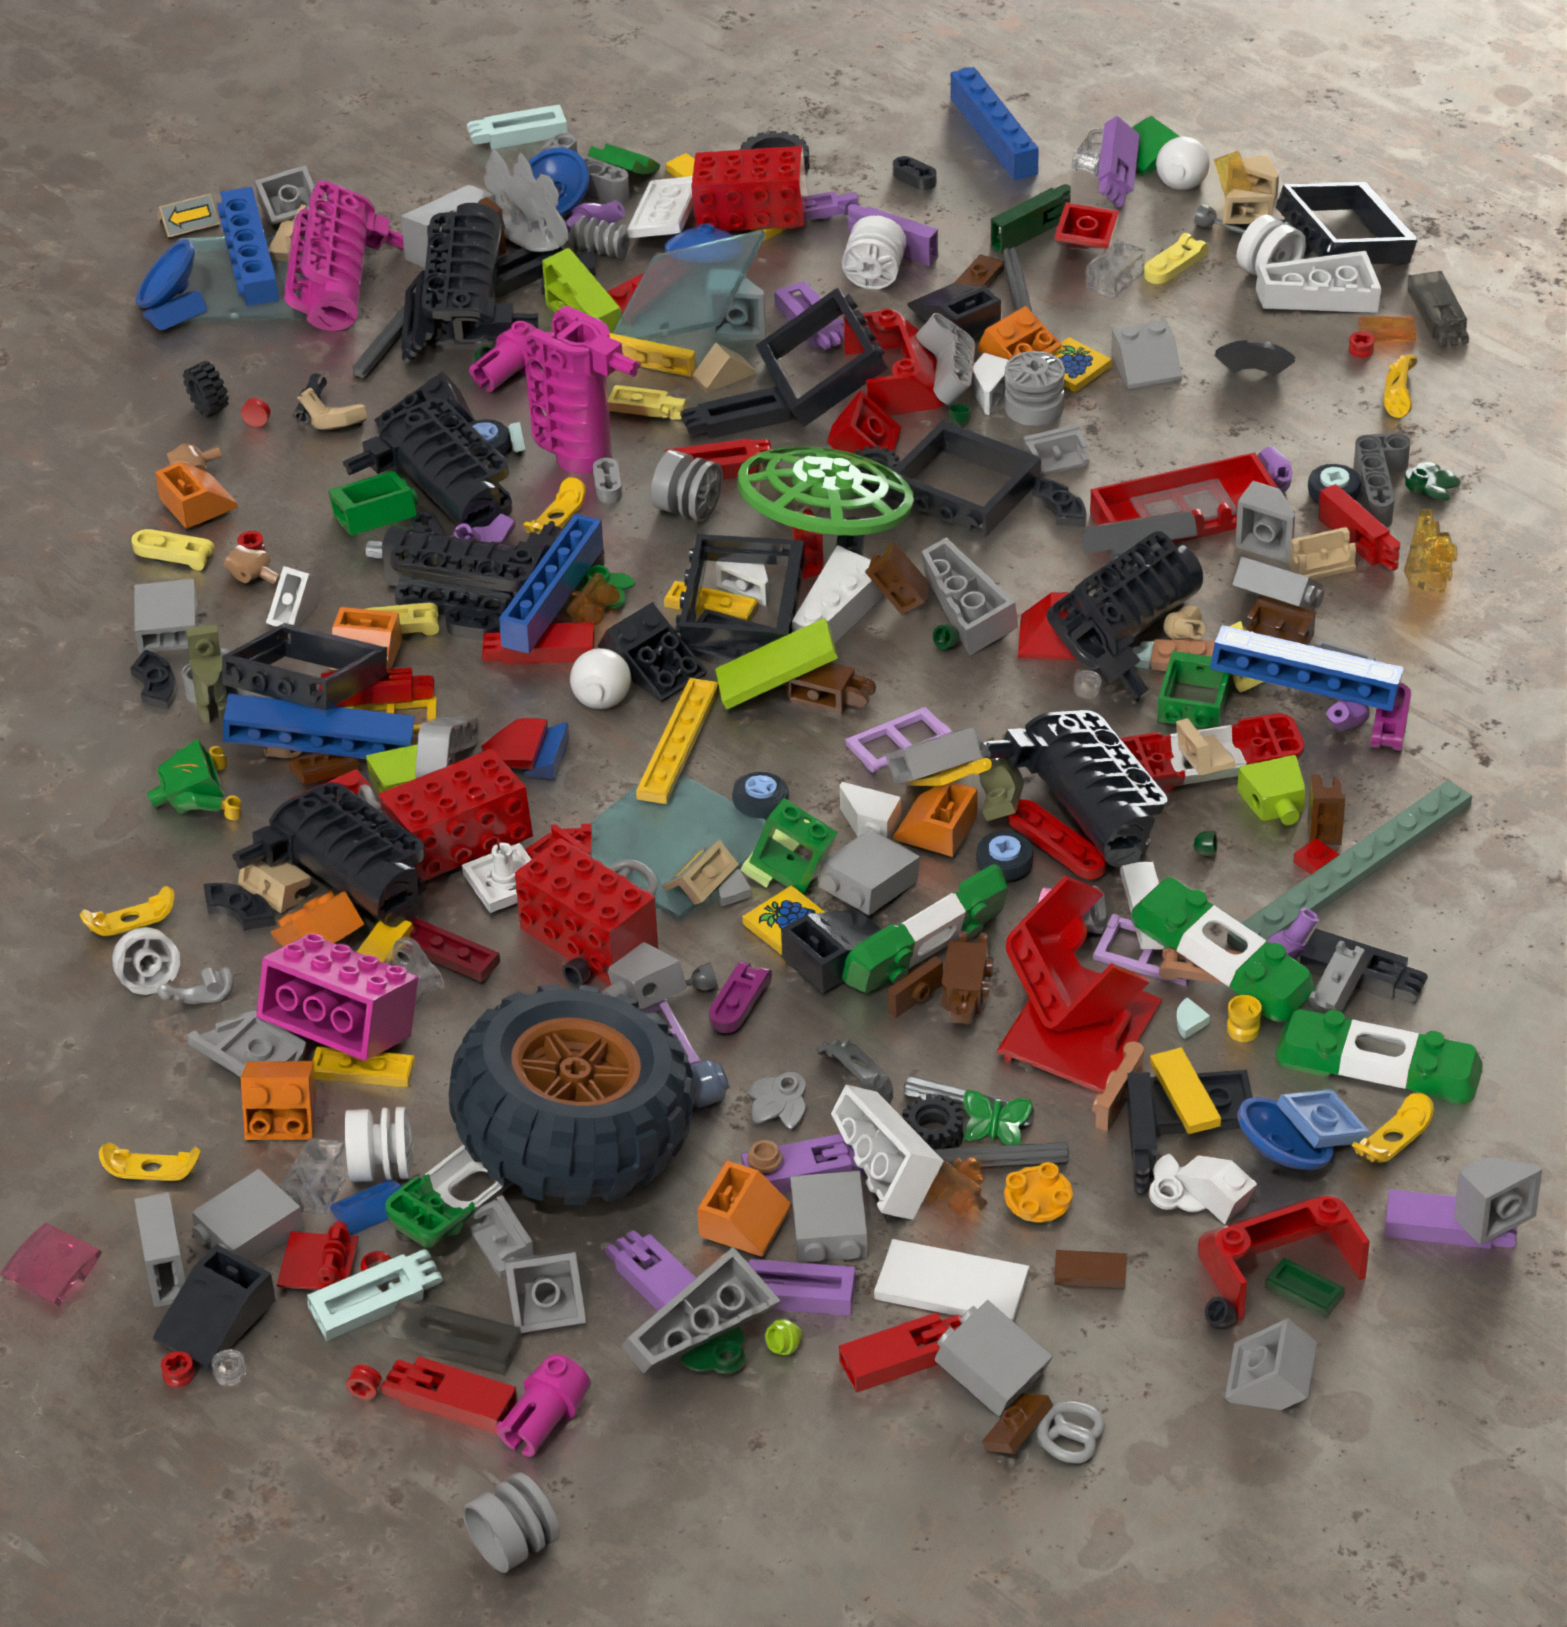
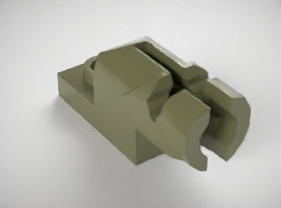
M217 624L186 628L198 717L202 722L210 723L207 704H210L208 692L213 691L216 706L218 707L219 719L222 721L227 704L226 686L222 685V658Z
M992 737L988 741H995V739ZM1005 758L990 759L992 762L991 768L979 774L980 783L986 794L982 808L986 821L1014 814L1018 807L1024 780L1019 769L1012 768Z

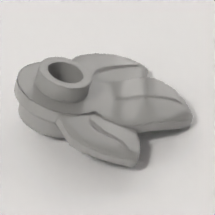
M785 1072L777 1078L765 1077L755 1081L747 1090V1094L755 1099L752 1106L753 1122L758 1124L780 1116L788 1129L792 1130L795 1128L806 1112V1104L803 1100L806 1092V1082L802 1075L797 1072ZM794 1084L791 1088L784 1089L787 1085Z

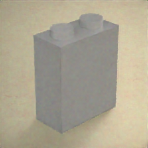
M1242 556L1232 583L1233 586L1246 593L1256 596L1262 595L1313 612L1316 607H1320L1324 597L1323 585L1310 577Z
M194 579L134 585V626L139 654L143 653L145 649L152 652L188 649L186 628L198 627V600Z
M973 727L952 731L886 753L885 756L894 784L913 781L982 758L980 751L982 750V741L978 733L974 732Z
M869 829L821 861L819 887L865 914L870 915L917 883L920 856Z
M257 1169L192 1211L194 1222L192 1232L201 1245L206 1244L212 1248L215 1244H218L252 1263L288 1241L290 1231L301 1232L304 1230L301 1207L260 1169Z
M860 1171L790 1176L797 1262L868 1257L867 1230Z
M168 1192L134 1199L154 1308L172 1304L186 1280L170 1194Z
M987 1299L978 1309L972 1306L960 1320L961 1325L956 1330L949 1328L937 1342L940 1349L934 1360L1000 1417L1021 1393H1025L1045 1373L1053 1356Z

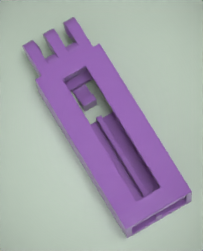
M1115 116L1104 124L1098 180L1100 181L1099 192L1102 195H1106V198L1111 202L1113 201V204L1119 208L1124 204L1126 194L1133 191L1140 134L1120 117Z
M855 204L848 206V213L850 214L848 216V222L850 223L848 225L849 232L852 231L854 224L867 216H883L897 223L906 235V248L903 258L930 266L938 258V229L870 206L866 208Z
M805 281L774 291L775 306L788 321L821 299ZM797 291H800L802 293L797 296H793L791 294ZM838 317L807 339V341L814 349L821 346L824 350L831 348V344L834 347L841 345V340L844 343L843 321Z
M840 1133L777 1146L782 1153L781 1165L772 1172L762 1173L783 1194L791 1192L790 1176L860 1171V1174H865V1171L857 1166L853 1158L855 1156L853 1147L844 1142L843 1136ZM748 1152L742 1153V1165L750 1167L747 1160Z
M1389 1189L1384 1237L1491 1249V1246L1511 1248L1516 1245L1517 1227L1479 1245L1454 1219L1456 1196Z
M635 1230L627 1233L628 1241L621 1237L615 1241L617 1248L613 1244H609L604 1248L608 1258L615 1263L616 1271L658 1311L696 1279L650 1234L642 1238ZM642 1262L644 1268L651 1267L644 1271L638 1264Z
M750 1259V1262H747L765 1283H769L766 1285L781 1300L772 1310L851 1316L856 1283L855 1267Z

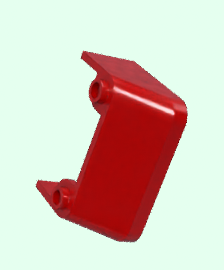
M892 309L862 313L868 322L864 327L868 325L877 337L874 343L877 341L883 350L900 347L904 358L892 365V376L866 379V395L889 416L944 407L946 404L934 393L937 360L934 353L925 348L916 338L919 330ZM843 316L845 355L865 352L848 320Z
M1066 875L1009 933L1005 945L1006 952L1042 1024L1058 1032L1115 1018L1150 983L1147 977L1111 963L1090 984L1074 952L1083 944L1087 935V927L1082 916L1103 896V893L1097 888Z
M1321 1196L1305 1199L1207 1231L1198 1240L1197 1253L1223 1298L1230 1300L1237 1310L1236 1319L1239 1321L1244 1319L1247 1281L1234 1261L1328 1231L1358 1279L1362 1280L1366 1278L1370 1241L1341 1199L1334 1196Z

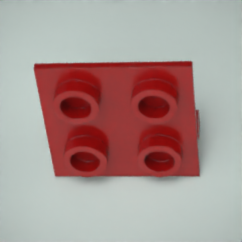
M342 1221L334 1222L329 1227L328 1234L290 1231L277 1287L320 1290L350 1277L359 1236H351L346 1223Z

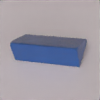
M188 291L167 302L145 310L143 314L157 329L165 330L205 312L207 307L201 292Z
M561 723L548 728L534 769H525L524 776L555 780L569 741L568 723Z
M386 1180L331 1204L330 1209L338 1221L346 1223L350 1235H353L389 1219L385 1212L386 1200L403 1186L394 1180Z

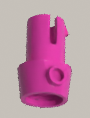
M525 321L514 322L509 330L497 337L496 347L474 364H471L469 373L479 388L482 389L490 383L486 387V391L493 392L518 371L526 374L523 341L529 332L536 329L533 325Z
M560 1354L549 1355L524 1380L526 1392L503 1422L498 1421L497 1434L513 1451H516L525 1440L527 1446L522 1451L523 1456H533L561 1418L570 1420L575 1416L590 1389L591 1381L582 1367L570 1358Z

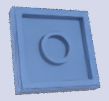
M1333 1089L1280 1095L1277 1102L1278 1107L1314 1148L1353 1144L1354 1141L1360 1143L1364 1138L1368 1139L1371 1134Z

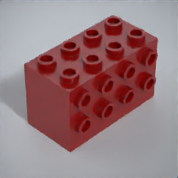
M802 146L695 153L691 189L697 228L700 224H711L714 228L724 231L741 232L749 229L783 227L794 229L805 225L807 185Z
M493 749L486 750L378 794L379 802L382 806L381 812L424 843L425 857L422 861L413 865L417 868V876L423 879V881L492 854V848L495 845L498 846L499 851V843H507L511 846L533 837L526 786Z
M559 838L515 872L520 928L569 960L574 958L585 959L587 961L585 964L591 967V974L611 986L608 975L609 967L643 942L659 949L655 897L648 890L641 889L630 882L624 875L617 874L606 867L601 861L588 856L577 846L571 845Z

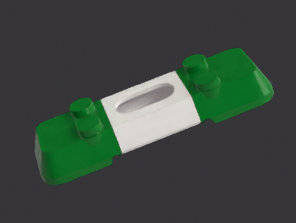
M997 864L988 866L959 884L960 891L953 892L899 924V927L891 924L856 945L847 956L842 980L848 986L864 993H869L890 980L894 984L908 975L909 968L948 946L949 940H958L960 931L968 932L970 939L977 936L982 931L983 924L996 917L1004 907L1008 886L1002 869Z
M1167 877L1163 879L1132 909L1131 921L1137 929L1166 949L1172 947L1233 989L1236 996L1250 995L1258 999L1262 1005L1261 1014L1268 1019L1278 1022L1288 1020L1294 1011L1302 1008L1309 1001L1311 992L1315 991V982L1309 970L1288 956L1283 945L1269 943L1207 901V896L1203 891L1198 889L1191 890L1175 878ZM1209 923H1220L1245 940L1248 947L1241 954H1230L1203 935L1202 929Z
M1304 1009L1294 1011L1283 1026L1275 1056L1277 1063L1287 1069L1328 1077L1331 1073L1412 1090L1414 1093L1425 1094L1433 1100L1461 1105L1469 1103L1474 1099L1483 1068V1062L1473 1045L1445 1039L1444 1035L1439 1031H1429L1426 1034L1347 1019L1342 1012L1337 1010H1330L1326 1014ZM1360 1036L1404 1045L1406 1049L1400 1056H1387L1363 1051L1355 1045V1040Z
M463 1144L422 1177H414L386 1200L385 1212L394 1228L423 1247L430 1248L448 1235L459 1234L462 1231L464 1222L473 1216L472 1213L478 1207L490 1203L514 1183L503 1186L495 1180L492 1186L472 1201H460L454 1198L451 1194L453 1188L471 1174L479 1171L488 1173V1170L483 1167L482 1162L473 1161Z

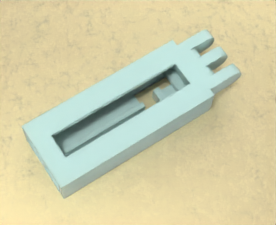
M560 104L483 117L484 119L471 121L467 124L472 143L482 144L489 142L491 149L549 140L557 134L568 132L567 121Z
M424 1249L407 1257L404 1254L307 1295V1306L326 1342L423 1300L424 1290L434 1287L443 1281L441 1273L435 1272L437 1269L435 1262L428 1261L431 1258L428 1250ZM397 1277L401 1281L393 1284V1282L388 1283L389 1290L383 1293L377 1287Z

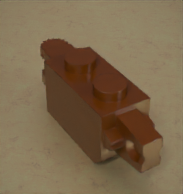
M832 662L782 684L787 687V697L791 702L840 714L843 713L847 705L866 707L870 700L869 696L876 691L877 687L872 679L856 675L855 668Z
M960 931L958 941H948L942 977V1007L947 1011H951V1023L971 1024L974 1014L981 1013L982 1000H989L990 981H986V977H992L994 958L988 957L987 933L980 934L978 943L969 942L968 932Z

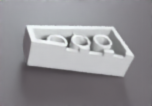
M1360 251L1259 265L1256 292L1264 309L1378 313L1381 286L1367 252Z
M837 545L793 618L792 633L826 618L835 644L885 596L865 573L866 569L869 568L871 560Z
M845 1085L831 1112L846 1144L853 1147L855 1153L853 1158L857 1166L864 1169L868 1177L866 1184L870 1192L877 1194L879 1198L877 1206L880 1212L913 1220L938 1174L943 1160L878 1092Z

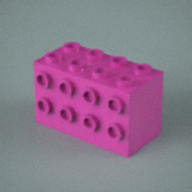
M307 934L263 957L256 1017L367 1061L411 1036L419 976L406 972V969L401 966H391L383 963L375 956L363 955L352 951L347 945L326 941L321 935Z

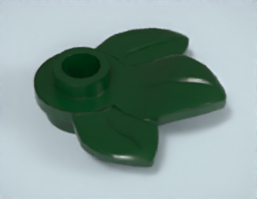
M1432 462L1419 463L1415 468L1408 469L1404 475L1405 486L1412 492H1426L1429 496L1442 500H1449L1450 498L1447 489L1460 486L1461 484L1460 479L1454 473L1448 470H1441L1438 464Z
M737 1327L684 1354L681 1357V1362L694 1371L715 1370L721 1374L735 1373L745 1363V1353L741 1348L744 1334L740 1327Z

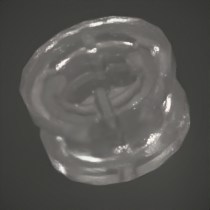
M1090 670L1077 673L1074 678V693L1084 699L1098 696L1101 691V677L1096 672Z
M228 1349L220 1351L214 1356L212 1360L213 1374L219 1384L231 1386L244 1379L246 1368L244 1358L240 1352ZM232 1365L233 1369L226 1370L225 1366Z

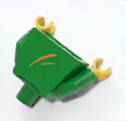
M197 739L185 748L177 750L171 758L158 766L157 772L161 785L147 792V796L155 808L170 802L176 811L182 814L190 810L219 812L221 809L224 810V816L229 820L235 821L241 818L242 809L239 797L231 795L225 801L221 800L225 795L217 770H223L227 767V756L223 754L221 747L213 746L208 752L199 739Z

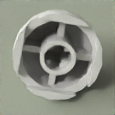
M143 927L133 929L122 936L115 945L112 964L114 972L124 986L133 993L149 995L158 993L160 985L167 984L169 980L173 981L180 967V953L173 941L157 929Z

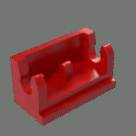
M811 509L803 510V514L815 516ZM790 526L793 531V540L804 541L806 561L802 579L820 575L824 568L823 534Z

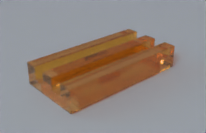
M1414 316L1358 317V332L1364 331L1372 334L1375 341H1416Z

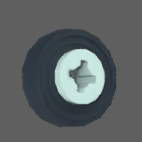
M1341 464L1319 466L1311 472L1308 479L1309 495L1318 503L1320 502V490L1337 484L1354 500L1357 499L1361 489L1360 477L1357 472Z

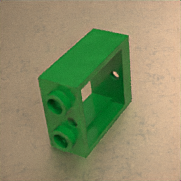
M393 470L328 490L333 516L350 536L417 516L415 505H418V498L415 490L409 488L405 479H401Z
M1172 651L1158 697L1157 722L1176 725V721L1188 718L1195 728L1208 729L1219 727L1232 683V674L1210 669L1211 656ZM1176 683L1219 689L1215 704L1172 698Z
M783 798L768 817L749 863L786 887L792 885L804 895L819 876L821 861L827 858L838 832L786 798ZM776 829L814 852L810 862L774 840L773 835Z

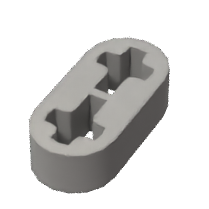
M612 458L598 459L593 464L596 497L604 503L616 502L622 497L619 464Z

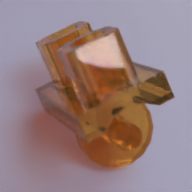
M595 573L581 592L576 590L570 594L568 598L570 606L566 611L576 623L594 622V625H599L604 619L603 610L608 604L615 605L620 599V594L615 585L607 584L602 574Z
M969 1157L965 1161L957 1158L952 1166L942 1159L943 1163L928 1192L935 1198H939L949 1187L953 1189L954 1192L946 1199V1203L960 1217L973 1206L981 1211L988 1204L980 1196L981 1188L978 1186L985 1179L980 1173L982 1162L976 1157Z

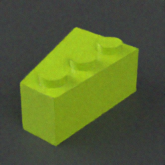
M570 248L542 260L546 305L550 309L557 312L563 306H569L604 322L609 328V333L614 334L621 330L622 312L620 307Z

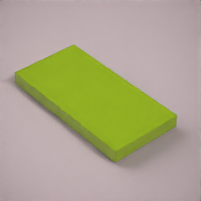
M826 618L715 668L722 702L726 709L739 705L836 660L838 656Z

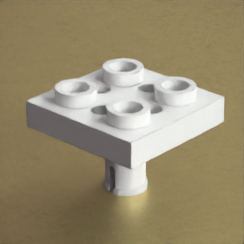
M499 843L500 851H498V846L495 845L492 848V854L462 865L463 875L490 913L518 903L515 872L532 860L520 843L513 846L507 843Z

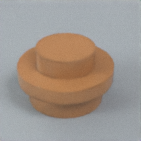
M768 1140L758 1141L753 1144L748 1152V1164L751 1168L759 1170L761 1173L772 1172L781 1165L782 1153L775 1143Z

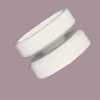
M1265 214L1260 216L1249 225L1239 242L1236 255L1237 264L1246 272L1258 275L1259 265L1301 260L1306 247L1305 236L1300 230L1290 225H1285L1283 221L1272 215Z

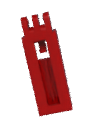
M750 439L666 449L665 453L669 450H675L692 455L694 460L702 458L719 463L724 480L738 478L740 467L747 459L758 453L771 450L772 447L769 439L752 441ZM760 463L750 468L748 475L756 473V467H760Z
M1337 484L1320 490L1318 519L1330 530L1347 527L1350 533L1349 544L1355 543L1356 553L1371 566L1381 563L1388 570H1397L1400 542L1390 534V530Z
M594 622L550 623L529 654L501 647L500 632L485 633L483 635L481 658L486 662L503 661V664L575 662L582 654L594 649Z
M412 667L387 669L386 677L335 706L410 702L416 699H430L434 695L435 679L431 675L413 676ZM335 672L321 673L320 677L326 678ZM319 684V690L322 691V685Z
M938 1312L838 1345L839 1362L856 1393L939 1365L934 1360L940 1349L937 1342L949 1328L956 1330L961 1325L960 1320L962 1316L955 1315L942 1320Z
M418 1356L414 1364L403 1360H396L392 1366L393 1370H390L386 1376L387 1381H383L379 1388L384 1395L399 1399L403 1405L493 1434H497L498 1421L503 1422L518 1402L515 1386ZM420 1385H427V1388L420 1387Z

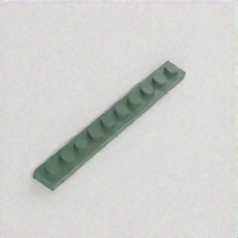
M1447 780L1241 924L1266 941L1275 933L1289 929L1301 908H1307L1314 913L1319 912L1469 807L1472 802V795L1450 780ZM1232 931L1227 933L1228 944L1240 952H1244L1247 949L1248 945L1245 940Z

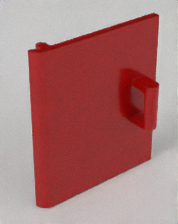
M1081 966L1090 984L1100 975L1098 972ZM1142 990L1115 1018L1059 1032L1042 1024L1029 998L995 1053L999 1055L1004 1054L1003 1059L1008 1063L1015 1058L1103 1094L1111 1071H1117L1124 1059V1046L1129 1042H1139L1161 1005L1162 998Z

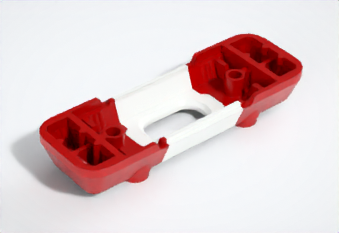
M1283 713L1243 718L1237 724L1197 730L1202 737L1215 735L1235 760L1236 767L1201 776L1194 768L1186 769L1184 766L1187 759L1179 750L1177 733L1163 736L1160 732L1120 738L1164 793L1172 792L1175 786L1236 777L1238 776V767L1292 755H1295L1297 760H1299L1304 752V741L1296 722L1292 717Z

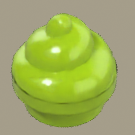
M788 1319L776 1320L766 1330V1343L773 1353L789 1355L794 1353L799 1347L803 1331Z

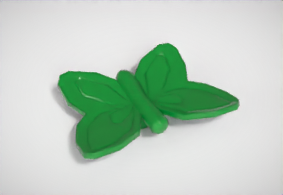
M968 1089L964 1092L963 1103L965 1111L971 1118L965 1127L963 1135L965 1141L980 1140L989 1134L990 1139H994L998 1135L1001 1142L1005 1145L1020 1144L1021 1134L1019 1125L1024 1123L1031 1113L1033 1103L1030 1099H1014L1007 1102L1002 1110V1102L996 1100L992 1110L989 1099L979 1091Z

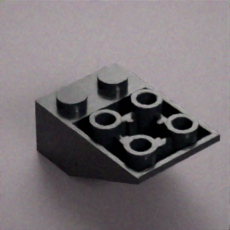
M952 283L907 303V306L924 321L927 322L934 313L941 314L967 332L973 339L983 335L986 328L1001 320V299L985 286Z
M442 371L435 377L430 378L414 392L406 395L404 399L384 411L374 420L378 429H380L391 416L434 398L447 401L468 423L475 421L461 391ZM450 424L445 427L452 428L456 427L457 425Z
M653 602L608 628L598 644V648L608 649L619 654L626 661L630 669L631 681L660 702L683 689L689 678L699 679L707 674V670Z
M858 909L806 914L781 929L782 957L824 993L843 981L842 975L846 959L851 950L882 929Z
M215 1244L192 1268L154 1333L153 1340L172 1351L188 1353L192 1357V1362L209 1370L276 1301L271 1273L226 1248Z

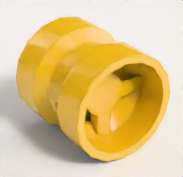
M1239 995L1232 998L1228 1003L1227 1033L1232 1039L1239 1042H1248L1254 1040L1260 1034L1259 1019L1261 1018L1262 1005L1258 999L1250 995Z

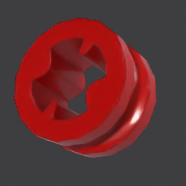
M1364 331L1351 334L1349 338L1350 354L1359 358L1371 356L1374 352V336Z
M246 531L238 536V545L249 549L265 551L264 538L260 532Z
M174 1351L165 1355L160 1364L163 1380L167 1385L183 1387L193 1380L195 1372L192 1357L188 1353Z
M356 1365L352 1368L350 1377H348L345 1385L353 1396L365 1400L375 1397L378 1391L377 1388L382 1382V1376L376 1369L368 1365Z

